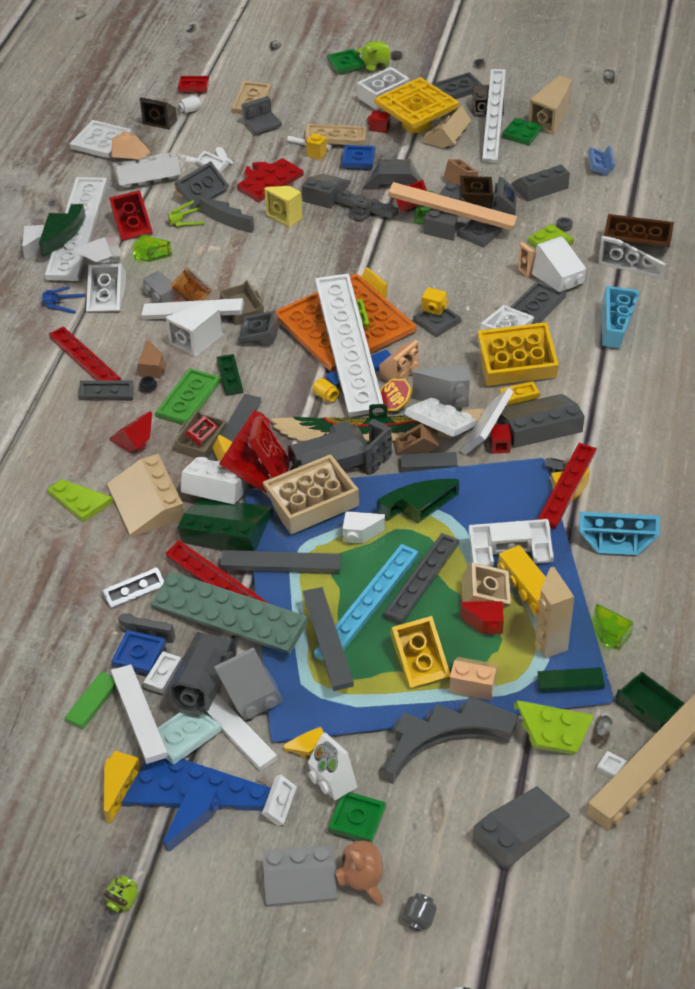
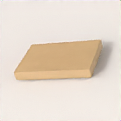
M243 81L232 106V113L242 114L241 104L269 96L271 84Z

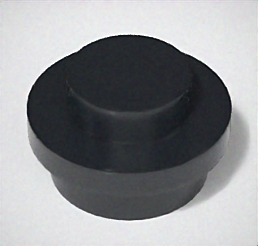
M145 376L139 383L140 389L144 392H152L157 388V381L152 376Z

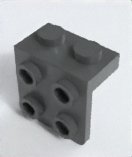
M375 419L369 422V445L366 448V472L370 475L377 471L381 464L392 455L391 427Z

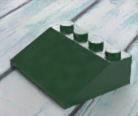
M201 497L183 514L177 529L183 543L236 551H256L272 514L273 507L240 502L229 504Z

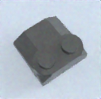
M276 311L244 316L240 336L238 337L239 341H260L263 345H270L274 342L279 328Z

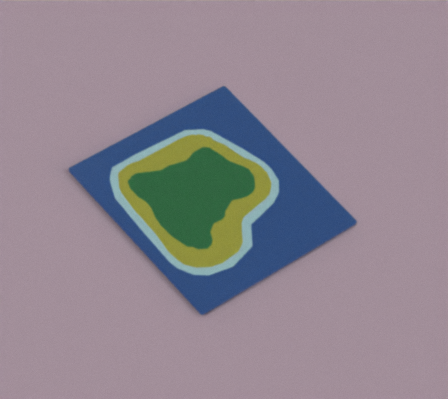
M543 458L350 478L359 489V506L347 512L377 514V500L403 486L434 479L459 480V494L420 523H416L406 514L400 512L389 521L385 520V531L363 544L343 542V524L346 512L290 534L278 516L270 498L259 488L245 490L247 504L273 507L272 514L256 551L332 553L342 555L340 573L253 571L255 593L269 604L305 615L309 619L290 655L261 645L263 663L276 682L283 700L282 703L268 709L271 740L273 742L293 740L319 727L329 736L392 729L397 718L401 719L404 712L426 721L429 711H434L437 704L459 712L462 702L466 703L469 696L449 693L450 677L414 688L409 687L390 635L391 628L400 624L384 618V612L441 533L458 539L459 545L403 624L430 616L433 617L450 674L454 660L457 657L499 664L500 667L492 701L476 699L514 714H520V711L514 708V703L517 700L560 709L613 702V692L562 519L556 530L550 528L554 561L535 564L545 577L549 569L555 567L574 595L568 651L545 659L542 652L536 649L537 615L531 612L530 606L526 601H522L518 591L511 586V605L503 608V634H482L461 619V602H463L462 574L473 562L469 525L538 520L553 491L547 466H544L545 460ZM401 544L419 551V557L344 650L354 681V687L333 691L324 661L314 657V651L319 645L303 598V591L323 587L334 624L336 625ZM526 552L533 561L531 552ZM493 554L494 568H498L499 554ZM602 668L605 683L604 689L540 693L537 678L538 671Z

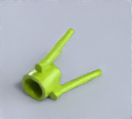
M194 200L167 213L171 226L205 224L203 221L181 222L183 221L182 216L200 210V207L181 213V210L193 204Z

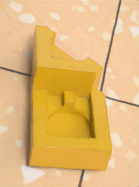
M322 728L313 729L291 740L283 746L286 753H296L301 758L306 759L307 755H312L321 735L324 733Z

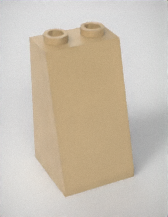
M559 75L530 99L529 122L542 125V131L554 135L570 107L572 79Z

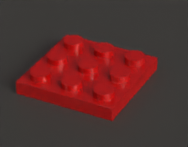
M262 415L255 417L248 439L249 448L256 452L260 464L268 470L270 479L288 472L290 462L286 451Z

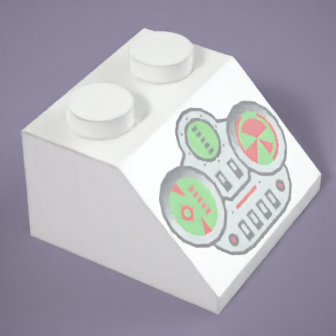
M326 732L323 733L308 761L310 768L308 774L314 784L317 783L325 795L329 794L336 800L356 789L357 783L348 752Z

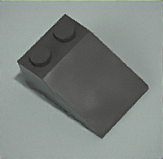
M323 173L308 177L302 185V202L331 209L336 203V195L346 190L351 180Z

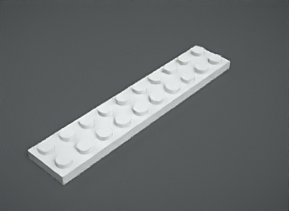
M76 177L65 213H68L71 204H84L86 218L75 236L62 247L52 252L45 273L46 280L79 281L85 256L75 252L73 248L91 241L107 187V178Z
M349 274L315 278L348 417L369 414V405L383 404L350 276ZM375 408L373 413L383 412V409Z

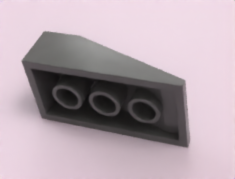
M536 786L490 812L474 825L473 842L506 871L567 820L570 814Z

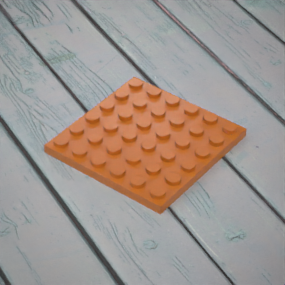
M357 273L350 276L355 299H363L369 320V328L363 329L370 353L417 331V326L361 276ZM318 292L276 310L278 322L330 372L336 371Z

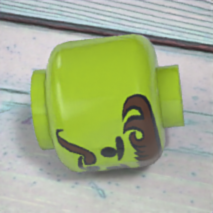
M123 875L120 878H113L103 894L104 899L108 902L106 907L116 913L120 910L129 911L139 895V891L136 888L138 886L137 883Z

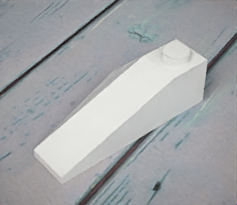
M606 236L601 237L598 264L661 279L664 278L666 263L619 239Z

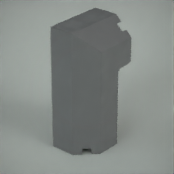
M344 421L332 425L329 428L330 432L328 434L325 433L323 436L289 445L287 450L289 462L292 461L293 464L292 470L330 454L342 469L366 463V448L368 444L357 425L354 424L353 426L350 422Z
M196 632L167 688L168 701L172 705L173 703L177 704L179 712L199 716L202 711L205 710L206 712L210 709L222 684L214 666L236 656L237 640Z

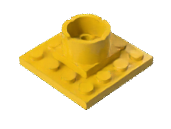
M421 77L374 98V104L401 121L402 128L411 133L425 132V130L430 129L431 120L459 107L457 100Z

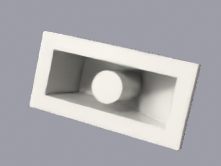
M44 225L24 226L22 248L25 259H29L40 252L39 241Z
M347 511L345 513L343 542L363 544L385 531V514Z

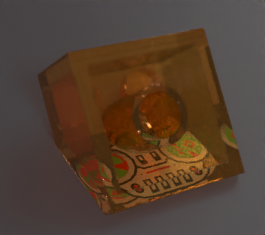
M188 266L170 285L186 301H202L212 292V288Z

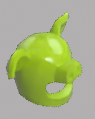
M371 41L366 43L363 48L356 50L357 54H362V60L366 63L367 70L375 71L377 64L382 67L389 66L390 49L386 42Z

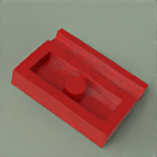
M180 76L178 92H207L209 76Z

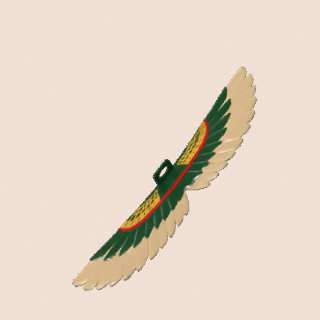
M386 404L369 405V417L367 418L293 417L271 419V422L275 424L273 428L279 430L280 434L288 435V438L297 439L298 442L317 438L325 433L328 434L330 432L329 428L332 425L344 421L350 422L353 426L354 424L357 425L367 443H369V422L372 419L391 427L392 442H395L396 438L421 424V422L406 415L387 416ZM375 408H382L383 413L374 414L373 410ZM457 409L456 411L469 413L472 415V418L477 420V423L484 409ZM438 430V437L450 438V435Z

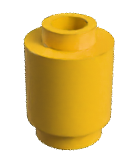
M320 378L313 383V393L326 402H334L338 398L339 391L337 387L326 379Z

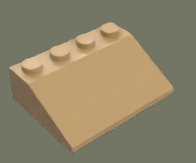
M159 454L138 460L107 483V487L130 537L179 522L184 514L183 503Z
M331 454L263 482V486L278 516L290 534L299 532L359 506V489Z

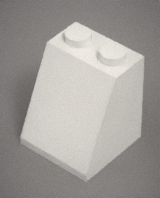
M558 237L537 245L532 274L558 292H562L583 284L586 268L563 237Z
M207 302L166 317L169 344L193 357H197L222 336L220 309Z

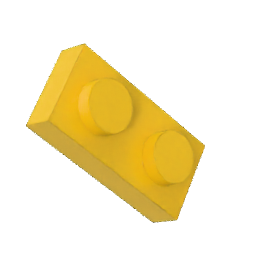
M531 381L510 386L509 388L513 391V394L506 406L539 398L540 392L535 383ZM508 387L499 389V394H501Z

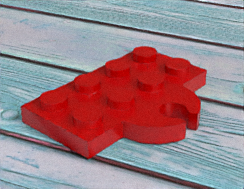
M284 158L272 164L254 162L252 163L254 170H251L249 166L245 168V180L237 184V189L259 203L265 199L266 187L287 186L304 176V170Z

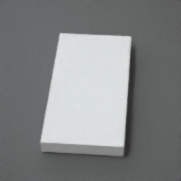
M509 387L488 403L460 450L464 455L486 440L513 394Z

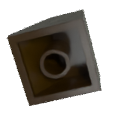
M140 97L143 124L170 130L177 121L176 108L166 102Z
M460 175L462 198L467 203L492 209L494 198L492 177Z

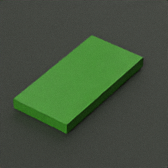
M189 368L157 409L155 416L179 425H183L184 422L187 423L196 410L200 411L221 383V377Z

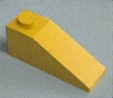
M114 750L111 757L107 758L104 764V813L109 824L115 818L122 805L123 798L141 768L139 758Z

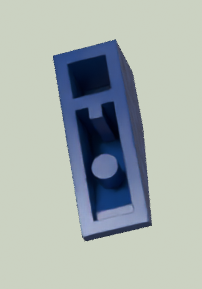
M193 781L191 782L163 840L165 850L170 852L207 822L213 812L218 810L220 799L217 790Z

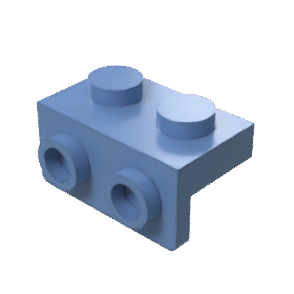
M608 146L604 152L592 147L589 148L587 152L590 169L595 173L607 176L615 167L612 147Z

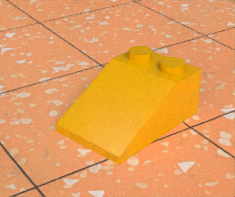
M432 616L391 628L390 635L410 688L450 677V671Z

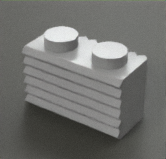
M157 270L154 274L152 273L143 278V291L147 295L152 296L155 302L167 303L180 297L179 287Z

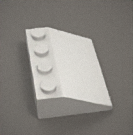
M172 152L147 156L142 160L130 159L112 163L117 182L123 188L131 187L133 183L143 185L147 184L149 180L159 182L165 177L175 179L177 175H181L178 156Z

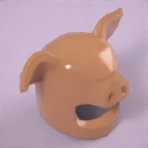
M357 841L349 844L342 853L344 865L335 871L339 885H350L356 890H366L376 904H383L381 893L377 887L383 875V860L379 849L373 843L367 841Z

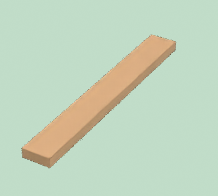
M395 182L392 183L388 192L389 197L508 230H513L517 220V216Z

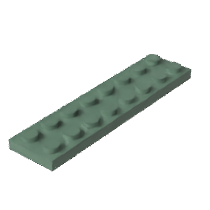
M171 571L151 602V606L157 610L289 655L309 621L305 615Z

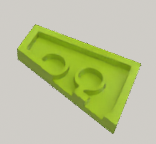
M64 479L47 488L48 494L83 523L113 503L111 496Z

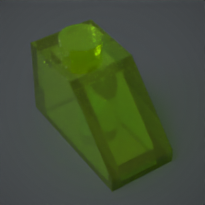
M142 234L132 245L134 259L152 262L172 256L170 241Z
M599 604L595 605L593 620L600 641L608 647L619 651L632 634L633 621Z

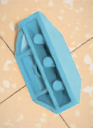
M580 512L579 532L598 554L638 556L660 535V516Z

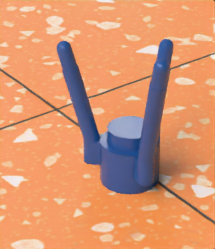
M69 286L46 290L42 294V302L44 305H47V308L75 314V310L57 306L55 303H58L60 298L85 297V294L58 295L57 292L70 289Z

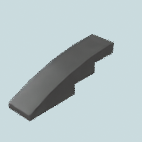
M199 197L200 211L210 218L238 230L249 233L254 231L253 216L241 214V209L230 207L228 202Z

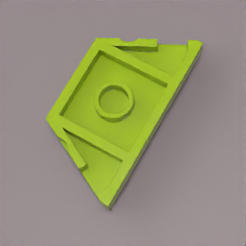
M518 700L514 703L515 710L520 711L524 720L522 725L525 731L528 732L533 747L537 749L574 755L578 752L593 720L592 714Z

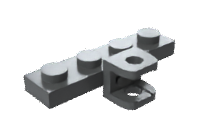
M344 190L336 195V202L354 207L351 217L359 220L368 218L370 212L387 218H393L399 213V208L394 207L392 204H384L377 199H368L364 195H355L351 191Z

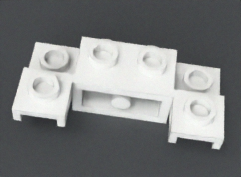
M548 519L469 525L473 563L494 567L493 554L502 553L518 545L525 552H531L534 563L554 561Z

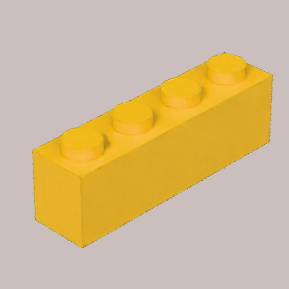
M520 545L499 553L498 569L509 571L510 586L518 591L522 601H526L530 606L531 612L537 615L539 613L538 600L540 599L541 588L546 579L545 575Z

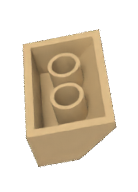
M459 106L451 112L440 116L421 140L424 143L442 149L447 146L451 147L456 143L455 140L462 135V131L468 128L471 118L464 108Z

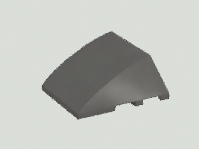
M380 159L363 189H379V184H392L393 182L412 184L422 179L411 159Z

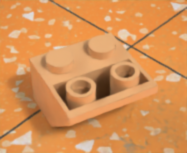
M415 340L401 346L379 364L380 378L386 382H389L391 379H406L413 373V369H418L419 341Z

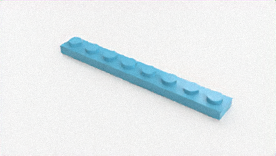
M401 544L335 625L343 651L419 557V551ZM318 646V648L314 651V657L323 661L320 648Z

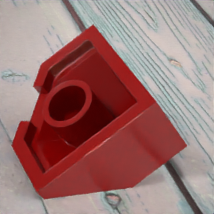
M149 411L141 415L135 421L121 428L109 439L128 452L133 450L140 451L146 446L145 442L150 439L152 412Z

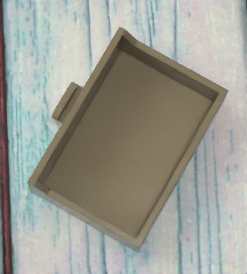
M245 280L243 284L219 291L220 299L243 298L242 314L230 315L235 325L243 324L244 316L264 313V306L259 299L260 294L257 290H253L248 280Z
M196 410L187 423L184 422L180 428L181 432L175 439L176 452L194 458L205 457L208 459L217 437L222 434L227 425L226 420L208 416ZM206 416L218 428L198 447L196 445L197 441L192 442L190 436L185 437L184 435L197 421ZM204 422L203 424H201V425L194 431V433L196 434V433H197L202 427H204L207 423ZM210 426V427H209L205 432H203L199 437L201 438V437H202L204 434H206L212 427Z

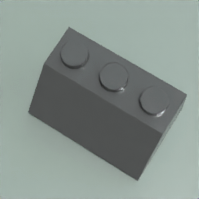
M558 165L521 177L512 182V186L528 202L568 189L570 172L563 165Z

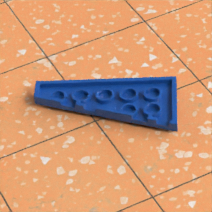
M164 758L148 764L144 761L123 798L122 805L123 807H131V804L143 805V807L165 805L166 808H179L193 781L217 790L220 799L218 810H222V807L243 811H263L271 788L184 759L173 765Z

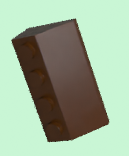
M608 214L604 236L628 243L670 248L674 222Z

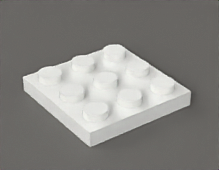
M92 120L70 143V149L110 159L112 157V138L116 137L117 134H121V132H131L132 135V131L128 128Z
M428 398L406 408L404 414L452 437L474 427L477 421L469 413L456 411L455 407L443 405L435 398Z

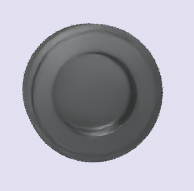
M561 217L557 220L556 227L563 232L572 229L573 221L570 218Z

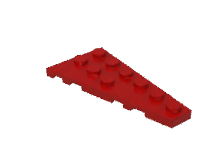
M253 410L219 465L267 493L263 482L270 479L268 470L260 464L256 452L249 448L248 439L255 417L262 415L269 427L270 419L263 413Z

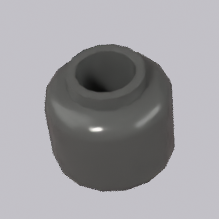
M416 893L415 896L408 898L402 918L408 923V928L421 932L422 928L431 927L437 907L431 897Z

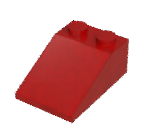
M140 190L109 198L114 220L122 241L153 233Z

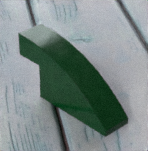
M71 204L68 213L48 214L39 241L41 256L54 252L75 236L86 218L84 204Z
M434 479L398 488L377 500V514H385V520L389 521L400 512H403L416 523H420L459 494V480Z

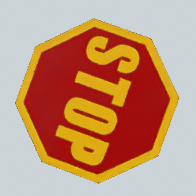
M391 379L381 387L380 393L383 404L387 405V412H397L409 402L412 388L406 379Z

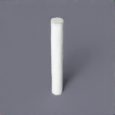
M292 136L287 138V142L306 146L305 139ZM327 144V151H330L331 145Z

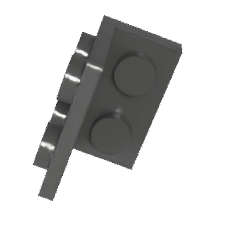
M268 96L241 104L242 120L255 134L282 126V122L271 112V100Z

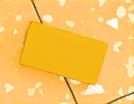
M366 267L361 277L386 298L388 296L387 283Z

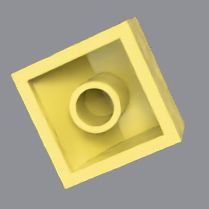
M291 186L265 188L266 215L288 227H291L303 218L300 191Z

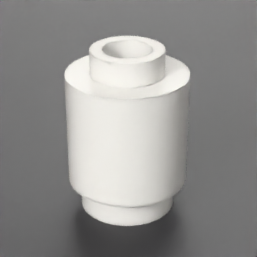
M197 96L181 99L178 104V109L183 114L196 111L201 107Z

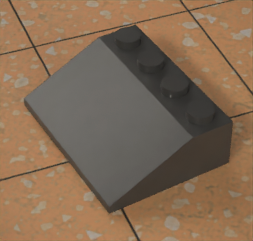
M558 394L506 406L498 419L501 425L509 424L511 444L513 448L581 433L583 432L585 416L577 403L564 394Z

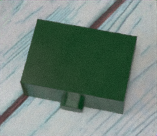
M640 672L622 689H618L615 701L655 733L685 704L644 672Z

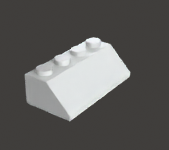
M103 237L73 248L75 252L102 264L119 261L118 258L122 257L117 240L114 237Z

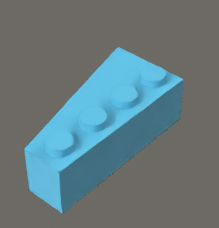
M606 286L602 299V346L610 348L621 347L640 290Z

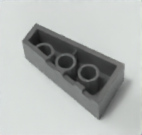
M447 182L439 195L461 201V186ZM430 208L424 217V234L454 241L458 215Z

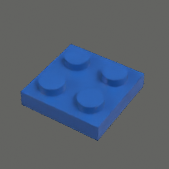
M345 145L342 168L373 169L375 146Z
M127 630L111 660L112 667L120 668L132 665L134 672L148 675L166 645L165 638Z

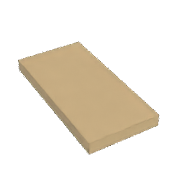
M307 124L305 143L314 133L326 136L327 144L365 146L367 127Z

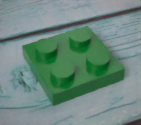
M354 49L327 55V60L338 74L364 68L363 60Z
M514 118L502 132V138L530 146L542 131V125Z
M352 792L340 797L330 821L328 832L357 841L373 843L386 809V802Z

